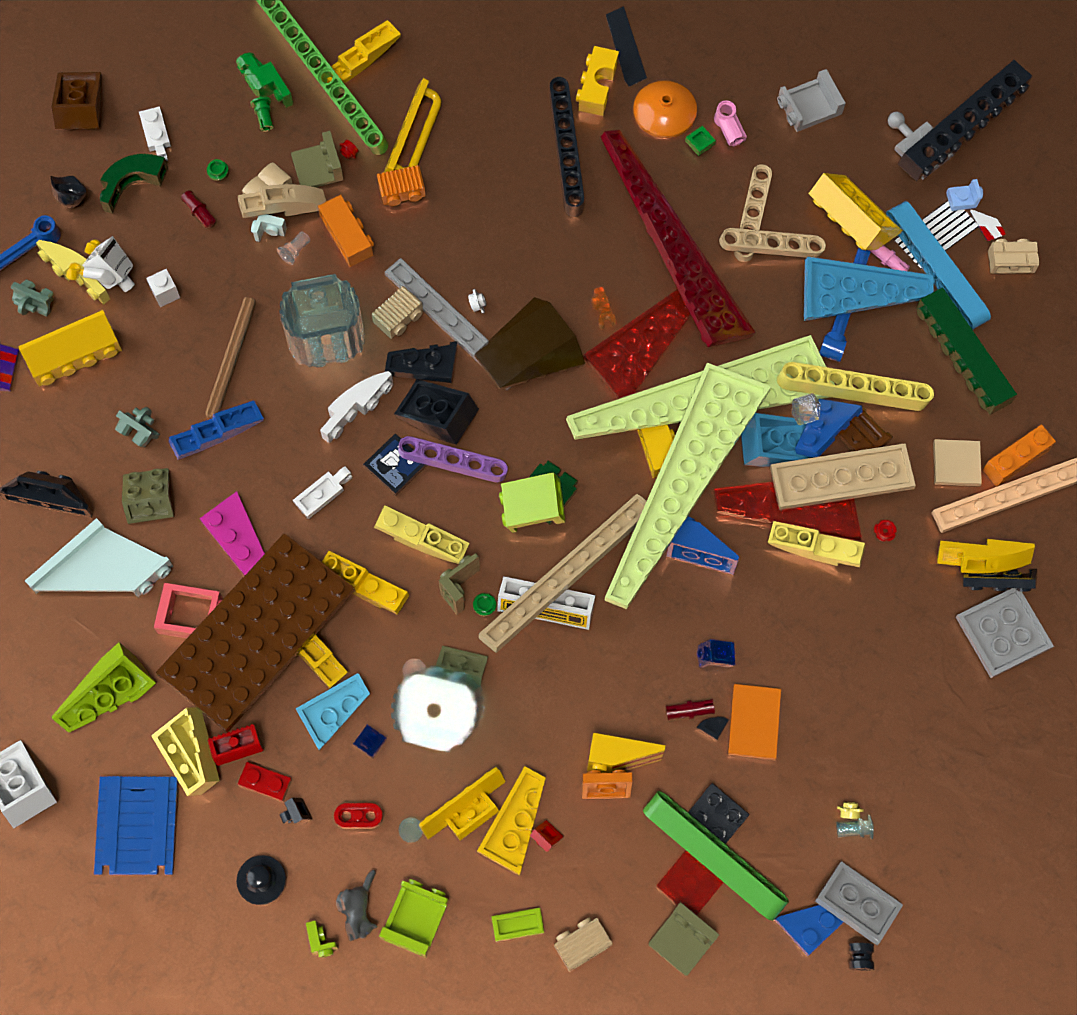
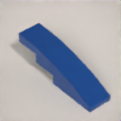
M253 400L215 413L212 419L191 425L190 430L169 437L168 442L179 460L222 443L257 425L264 418Z

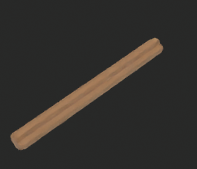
M245 297L243 299L205 412L208 418H212L213 414L220 412L256 305L253 298Z

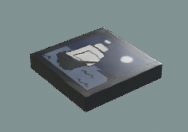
M396 433L363 464L395 496L428 466L406 460L399 455L398 446L401 438ZM408 444L402 447L406 452L414 451Z

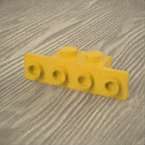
M495 767L491 771L486 772L479 780L466 787L460 794L447 801L440 809L419 823V827L426 838L430 839L446 826H449L461 841L497 814L499 810L488 795L505 783L500 770Z

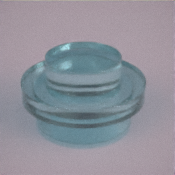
M415 818L403 820L399 825L400 837L410 843L419 840L423 834L419 827L421 822Z

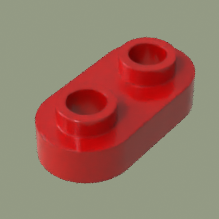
M344 803L335 809L334 820L343 829H374L381 824L383 813L381 808L374 803ZM345 813L351 814L350 820L344 821L342 819ZM374 813L375 819L369 821L366 819L367 815Z

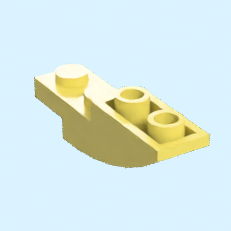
M39 240L36 242L40 250L37 252L44 262L50 261L53 265L52 269L59 277L63 275L70 281L66 274L71 263H78L81 265V268H84L83 264L87 259L75 251L48 241ZM79 275V278L75 280L80 286L84 284L88 288L86 291L93 300L98 299L103 305L110 300L106 289L98 280L84 278L83 275Z
M385 505L374 528L393 536L395 541L459 564L463 559L469 546L468 542L429 523L425 525Z
M773 521L768 544L784 551L835 566L841 563L860 567L865 550V543L823 535L819 534V530Z

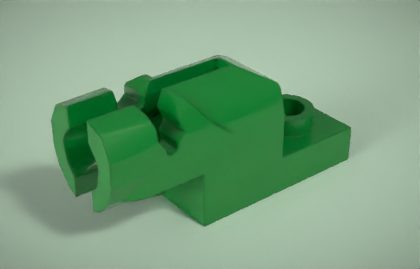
M250 52L236 59L238 69L256 96L268 97L274 94L278 102L282 101L285 108L293 105L291 93L271 61L263 65L254 53Z

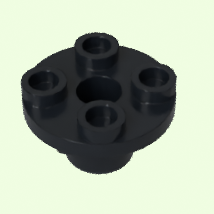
M260 855L248 859L240 867L236 883L240 895L247 902L254 905L267 906L282 895L287 877L282 865L276 859Z

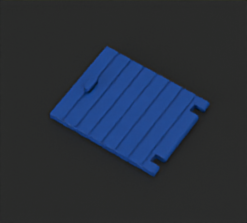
M100 777L94 875H102L103 866H109V875H158V866H165V875H173L178 789L176 777Z

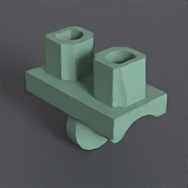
M27 279L21 284L14 282L11 285V289H13L12 301L18 306V313L26 315L30 311L40 313L46 317L50 314V304L53 301V292L45 288L40 293L36 292L35 284Z
M144 407L142 410L135 408L132 413L137 417H134L129 412L124 413L119 410L116 417L120 420L116 425V431L124 436H128L133 428L136 429L137 433L132 441L144 448L151 439L157 440L160 433L145 424L152 425L154 423V419L150 417L151 409L148 407Z

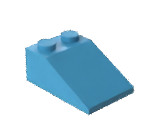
M755 413L741 434L744 465L770 467L771 464L815 458L798 455L795 450L808 420Z

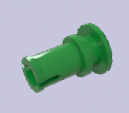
M258 97L250 102L251 107L254 108V112L258 116L260 131L267 132L274 128L270 116L271 98Z

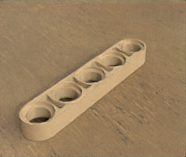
M757 165L753 170L739 229L747 227L753 230L760 229L772 177V171L766 165ZM765 172L768 177L761 180L756 177V173ZM759 190L763 193V197L755 198L751 193ZM749 209H756L759 215L751 217L747 211ZM746 238V242L749 245H756L755 238ZM734 251L736 259L741 262L750 261L754 253L742 255L739 251Z
M727 228L719 239L721 247L728 251L817 258L826 247L825 241L820 236ZM732 235L736 242L734 244L726 242L725 236ZM746 238H755L757 245H749L746 242ZM771 238L776 240L778 247H770L767 240ZM791 240L796 241L799 249L790 248L788 242ZM811 242L817 243L820 251H813L809 244Z

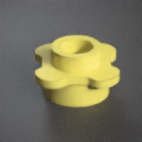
M843 802V806H837V809L841 811L840 817L859 819L860 812H864V809L858 807V803Z

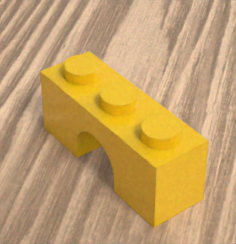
M594 46L592 54L588 53L586 60L588 70L587 72L583 71L581 78L583 87L578 89L576 95V102H579L578 111L600 116L604 115L609 87L602 86L597 81L601 79H614L619 51Z

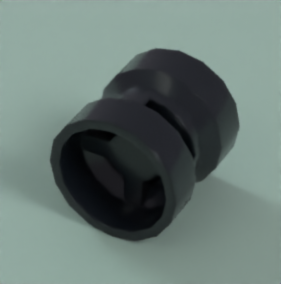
M850 943L849 952L852 959L849 961V970L873 971L874 962L872 961V954L874 953V944Z

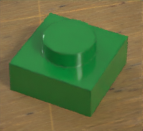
M701 126L686 136L685 142L700 156L713 147L716 140Z

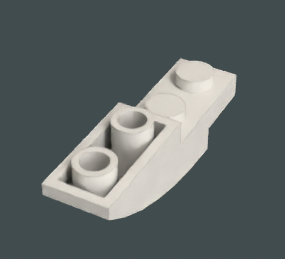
M387 371L369 377L355 384L339 396L328 407L331 418L320 430L322 438L330 443L342 434L343 427L347 422H352L355 419L357 411L366 415L369 410H374L379 403V398L391 390L393 386L392 374Z

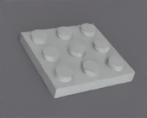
M1017 588L1007 590L956 616L958 623L990 678L1054 647L1022 592L1017 591Z

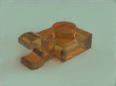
M603 286L594 289V297L591 298L594 310H598L600 314L599 327L604 329V320H610L612 326H614L616 319L610 310V304Z

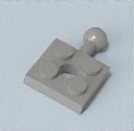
M893 112L888 117L889 126L893 129H899L906 136L894 149L901 157L910 147L933 129L926 122L913 132L905 124V117L902 113ZM950 152L946 161L952 158L955 153ZM938 164L934 166L933 172L940 167Z

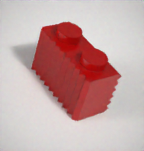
M253 724L250 727L246 725L245 728L241 727V729L237 728L236 731L232 730L231 733H223L222 736L218 734L217 737L213 736L212 739L208 738L207 740L213 761L217 766L264 751L259 733Z

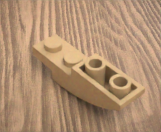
M295 184L260 186V192L238 195V203L243 218L285 212V216L318 211V205L327 202L323 189Z

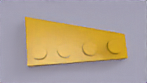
M525 766L477 850L481 855L519 876L546 780L545 777Z

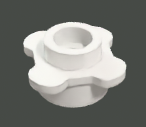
M473 289V294L468 295L471 308L474 312L481 310L482 313H485V297L482 293L479 294L476 289Z

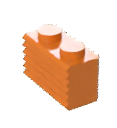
M419 165L377 174L383 206H397L402 201L410 200L411 202H416L422 197H426Z

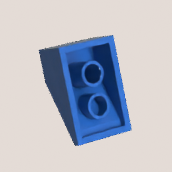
M691 517L686 518L669 544L666 556L734 575L739 556L700 522H696Z

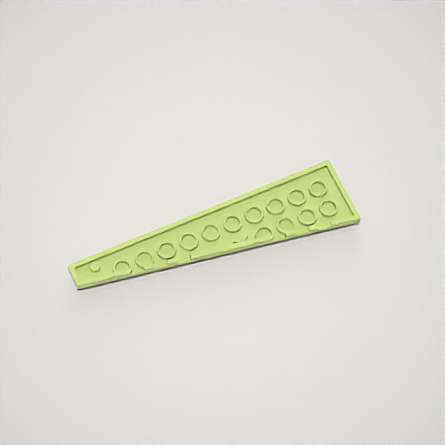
M811 335L718 366L771 386L770 392L758 409L829 398L828 396L785 390L777 383L780 371L788 362L826 367ZM703 371L569 415L566 421L575 440L679 423L685 415Z
M706 364L607 591L605 601L625 609L629 607L770 392L771 386L718 366Z

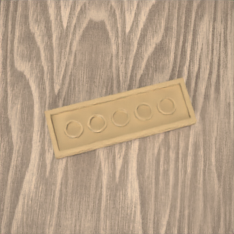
M905 443L776 463L770 466L779 510L910 490L916 486Z

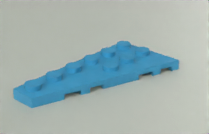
M807 257L805 259L804 321L920 301L921 298L934 292L933 275Z

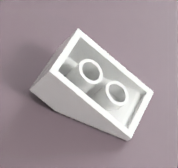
M21 740L0 752V810L14 829L57 802Z

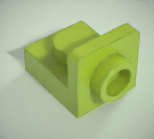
M316 921L307 922L306 927L313 955L318 954L319 958L333 955V950L338 949L337 943L331 942L322 945V941H326L323 926L318 927Z

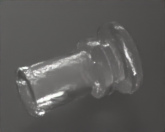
M300 231L290 243H286L283 247H278L277 253L284 262L293 265L295 262L294 258L310 242V238L306 233Z

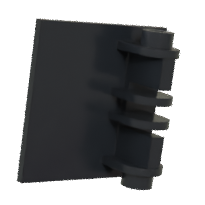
M711 783L688 812L724 844L730 840L750 815L713 783Z

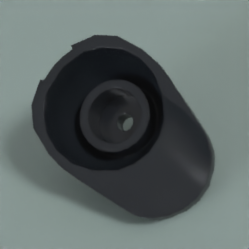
M50 176L53 196L62 206L74 208L82 202L86 195V188L75 176Z

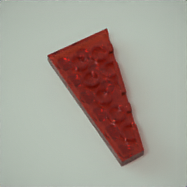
M773 482L717 488L713 491L718 514L773 524V521L819 530V533L854 540H861L862 538L854 498L779 510Z

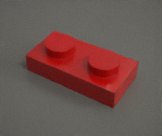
M246 762L237 785L283 802L292 779Z

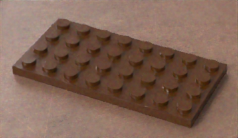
M284 533L156 671V674L228 733L353 594L355 589Z

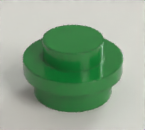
M212 160L207 166V174L212 180H223L228 175V166L222 160Z
M481 593L475 597L473 609L480 616H489L496 609V600L488 593Z

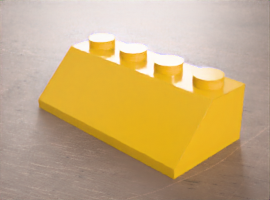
M823 173L809 192V195L814 199L813 202L818 207L824 208L828 212L827 216L832 221L838 222L842 226V231L848 236H852L856 240V245L862 250H877L903 231L846 175Z
M103 310L18 346L39 387L50 385L58 378L70 376L83 367H91L97 361L114 357L118 352L122 351Z

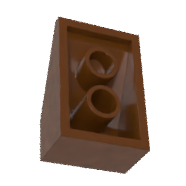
M59 72L57 74L51 106L55 129L91 130L99 128L101 116V72Z

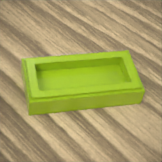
M540 908L491 916L496 942L544 934Z

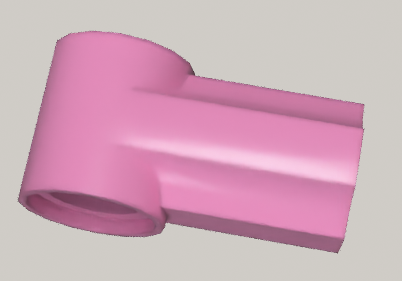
M731 101L720 102L714 121L721 128L729 146L740 145L746 140L747 136L736 115V106Z

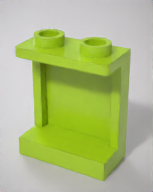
M554 472L501 484L502 492L499 493L501 504L504 505L502 522L512 533L517 532L518 527L552 520L556 524L565 523L561 482Z
M412 879L409 882L402 881L400 892L379 937L381 940L426 958L449 900L445 898L446 894L442 891L432 888L430 892L423 889V884Z

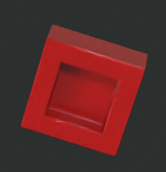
M547 820L536 827L530 834L546 852L556 846L563 838Z

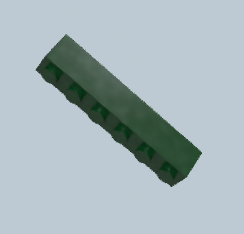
M942 287L921 298L916 308L918 316L927 323L931 335L938 339L942 351L951 358L955 370L962 374L968 389L975 393L982 409L991 415L1011 404L1017 393Z

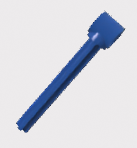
M47 215L38 217L33 224V228L30 229L31 234L0 254V270L34 248L39 240L56 243L61 237V232L54 219Z
M858 248L853 263L867 265L871 251ZM851 313L836 315L831 332H828L827 335L825 334L819 352L821 357L837 362L841 361L847 343L844 334Z

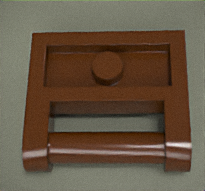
M863 406V412L850 421V425L846 430L842 429L837 434L840 440L852 452L883 447L893 438L889 432L886 433L866 413V409ZM859 418L879 439L876 441L856 419Z

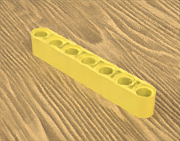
M796 362L786 363L777 377L778 385L785 390L915 411L923 410L934 397V390L925 383Z

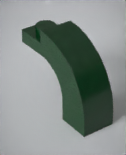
M134 154L112 164L100 179L104 190H102L99 200L104 211L113 214L122 192L134 183L146 182L161 187L169 169L165 158L153 154Z

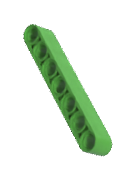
M657 791L643 809L644 814L765 918L774 921L789 903L785 894L665 793Z

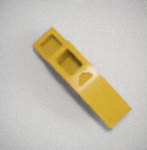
M987 539L986 545L940 541L937 564L961 566L962 573H994L1013 570L1031 564L1035 544Z
M328 551L322 560L323 564L354 587V595L380 609L383 607L398 615L410 596L407 591L370 574L367 569L331 551Z
M315 635L298 655L330 689L348 672L336 660L326 645Z

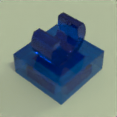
M366 725L353 745L373 759L387 741V738L369 725Z

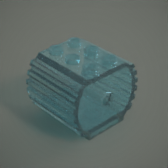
M336 274L291 282L292 287L289 291L283 292V301H280L281 310L279 312L288 347L293 358L295 357L300 365L323 367L328 363L347 362L349 359H353L356 354L361 353L363 350L362 344L365 343V330L359 299L354 288H351L350 283L347 280L341 281L337 278Z
M431 665L421 672L415 671L403 679L404 682L397 687L399 691L394 693L393 699H396V701L391 703V708L395 709V711L391 713V718L396 721L393 723V727L400 731L403 736L402 741L451 752L457 744L462 745L473 734L482 719L480 714L484 711V706H481L484 702V696H480L482 692L481 686L476 685L473 679L467 678V673L454 671V673L449 674L444 672L445 668ZM432 703H436L441 707V714L435 718L429 716L427 712L428 706Z

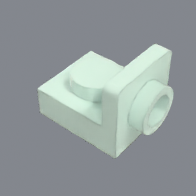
M267 214L259 215L257 220L253 221L251 227L255 241L258 242L261 241L263 232L271 236H285L287 231L285 219Z

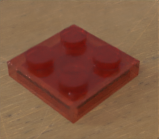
M685 851L658 883L656 888L678 906L681 902L697 916L724 882L688 851Z

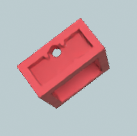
M164 583L154 629L158 634L188 638L196 628L170 624L176 595L211 600L209 615L223 600L220 592Z

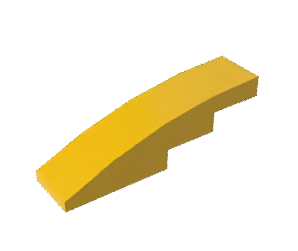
M388 20L356 39L355 46L339 55L338 62L331 66L345 84L388 50L401 37V33ZM327 78V83L331 82L333 78Z

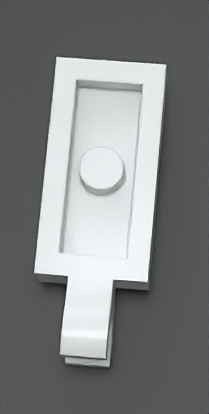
M160 106L140 111L139 115L150 152L156 150L157 156L164 157L168 161L165 148L171 145Z
M343 467L332 476L328 471L297 496L293 502L310 519L344 491L341 485L352 479L351 472L346 467Z

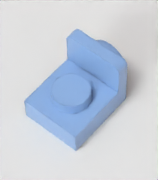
M973 179L969 186L948 188L946 192L951 211L977 208L980 200L983 198V189L979 186L977 179Z

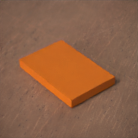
M740 684L733 685L728 755L776 760L781 689Z

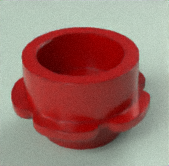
M346 139L343 143L339 144L341 147L339 151L346 159L350 157L356 158L355 155L359 150L351 141Z
M881 520L874 527V533H876V537L880 541H892L896 536V526L890 520Z

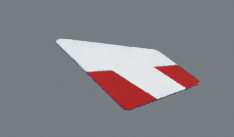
M970 210L987 241L1006 234L998 219L975 210Z

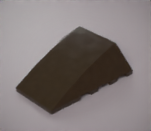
M536 297L525 305L474 355L499 390L526 383L529 379L536 377L538 379L543 378L547 374L557 371L559 373L564 372L571 367L585 366L576 335L550 302Z

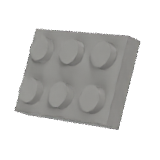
M842 861L815 900L816 903L875 945L881 942L903 904Z

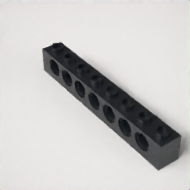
M1013 60L903 154L898 165L916 182L923 176L925 178L928 177L935 169L934 166L936 164L942 165L949 157L948 154L950 152L956 153L964 140L970 141L978 128L982 130L990 122L989 119L991 117L995 119L1003 111L1005 105L1009 107L1016 100L1018 94L1023 95L1029 89L1030 85L1028 83L1033 76L1017 61Z

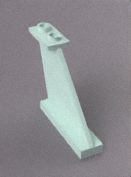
M96 518L28 577L25 582L36 594L39 591L134 592L139 597L142 594H147L158 579L165 578L170 573L173 565L167 557H163L104 528Z

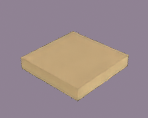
M934 440L935 485L980 486L982 484L980 441Z

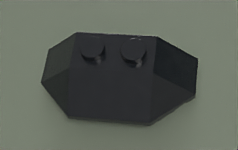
M28 471L0 487V496L3 500L90 518L93 516V512L82 494L68 476L59 475L54 477L44 471H36V473Z

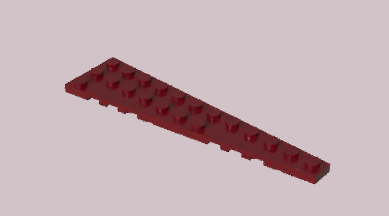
M604 131L601 139L647 227V233L652 237L698 327L702 341L707 347L751 338L756 333L621 131Z

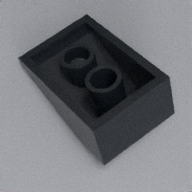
M416 379L394 415L439 440L457 445L479 408L469 393Z

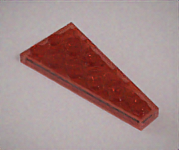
M675 290L584 354L583 358L617 399L635 394L690 318L691 314L679 290Z

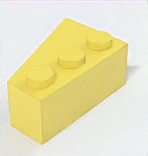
M197 707L185 708L151 735L187 796L202 795L220 781L207 741L209 737L203 714Z

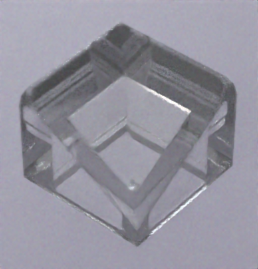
M814 393L793 399L792 416L798 426L820 419V402Z

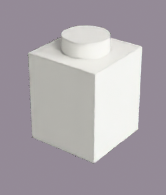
M167 269L146 278L160 307L180 298Z

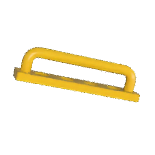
M425 78L421 80L417 87L384 173L416 166L420 161L441 107L440 96L437 92L427 87L429 80ZM423 95L432 99L433 104L408 167H402L396 163Z

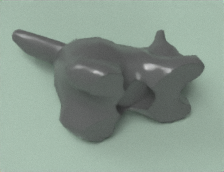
M375 870L368 873L363 886L346 889L337 896V909L347 916L345 929L350 941L358 938L365 939L373 929L377 928V924L371 923L368 920L366 911L368 892L376 874Z

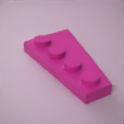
M237 491L199 518L244 576L264 555Z

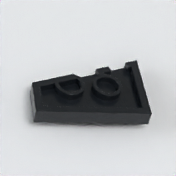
M458 341L450 342V345L438 346V344L429 345V348L417 350L410 348L388 352L385 372L389 371L394 377L452 383Z
M1016 569L1008 570L1003 575H998V572L964 573L963 587H969L970 590H982L983 587H993L995 591L1017 588V591L1028 592L1031 589H1036L1037 569H1029V573L1022 574Z

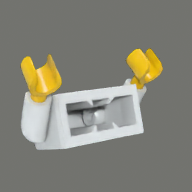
M113 236L101 244L96 239L88 242L85 252L90 256L84 262V268H81L80 264L74 262L70 264L66 277L70 280H77L79 275H83L84 278L96 279L106 289H110L118 284L124 292H127L135 285L127 275L132 269L133 264Z

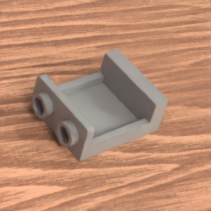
M827 69L820 71L817 79L790 90H787L785 86L781 87L777 97L780 108H784L787 120L791 126H794L796 132L841 115L845 106V101Z

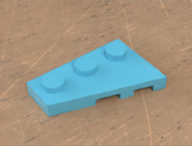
M359 673L296 708L318 750L328 742L370 695Z

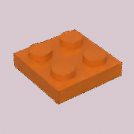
M592 770L583 774L582 799L630 798L632 772L626 773L625 770H614L612 773H602L598 770Z

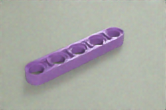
M407 436L402 438L398 446L399 455L406 460L492 482L503 481L508 471L506 463L500 459ZM405 444H411L415 447V450L413 452H406L402 447ZM432 449L437 453V456L428 458L424 452ZM450 455H455L458 457L459 462L451 464L446 458ZM477 461L481 464V467L479 469H472L469 467V462ZM498 466L503 470V473L495 475L491 472V468Z

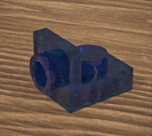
M710 639L699 644L697 650L699 667L705 668L709 665L735 666L734 642Z

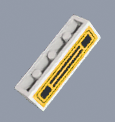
M503 576L498 594L497 611L504 612L535 583ZM566 590L535 619L589 630L594 610L595 595Z

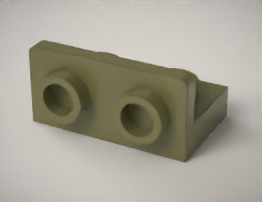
M442 646L435 666L434 681L443 685L479 692L488 656Z

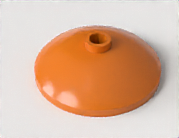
M657 81L648 84L640 90L634 101L633 113L637 124L646 133L658 138H673L682 135L691 128L696 119L697 104L692 93L681 84L672 81Z

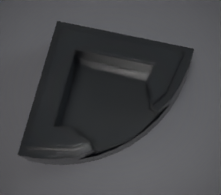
M724 717L708 718L703 720L696 730L717 742L729 719Z

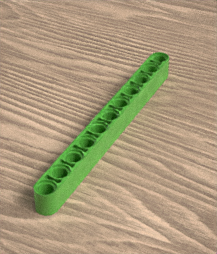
M256 0L370 151L376 155L385 153L388 149V142L283 3L280 0ZM329 77H332V78H333V79L331 80V82L326 83V82H327V78H329ZM344 93L343 97L338 98L340 94ZM352 109H356L354 113L349 114ZM368 124L366 128L361 129L363 125ZM380 139L377 144L373 145L375 140Z

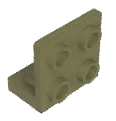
M330 131L322 133L323 141L320 142V145L291 153L300 185L319 187L343 180L341 165Z
M168 468L132 472L123 475L122 505L128 524L174 517V510L169 495Z
M477 553L472 556H465L459 562V566L453 570H446L441 574V579L438 580L440 595L456 615L464 610V591L460 585L480 570Z
M680 902L648 945L684 976H687L718 938L719 934Z

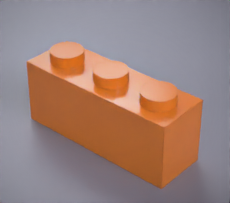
M339 195L318 205L320 218L349 267L373 256L372 247H374V243L369 235L365 236L362 231L364 227L360 219H355L353 216L354 210L349 201L345 202L343 197Z
M1041 424L990 459L983 472L998 487L1048 453L1056 441Z

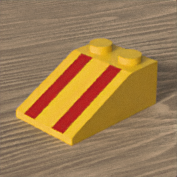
M593 733L587 771L598 770L602 773H612L614 770L627 771L662 760L665 745Z

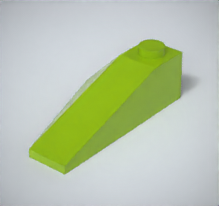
M119 642L98 661L52 715V719L67 732H72L94 721L97 716L107 711L111 713L117 710L118 706L128 701L133 702L139 699L156 682L136 656Z

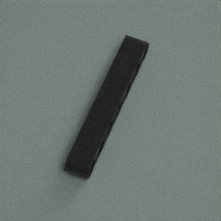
M555 77L550 82L549 98L564 210L568 216L578 217L584 210V191L569 83L565 78ZM568 183H574L576 185L570 186L568 185ZM571 202H577V203H579V204H577V205H572V204H570V203H571Z

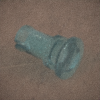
M867 815V820L859 818L858 821L836 822L838 838L848 836L864 838V835H869L870 839H873L874 824L870 815Z

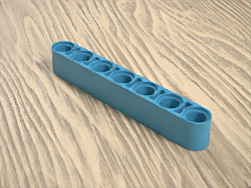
M904 201L888 210L886 215L903 230L898 235L924 272L933 275L935 287L937 289L944 288L972 330L989 321L991 314L986 305L910 203Z

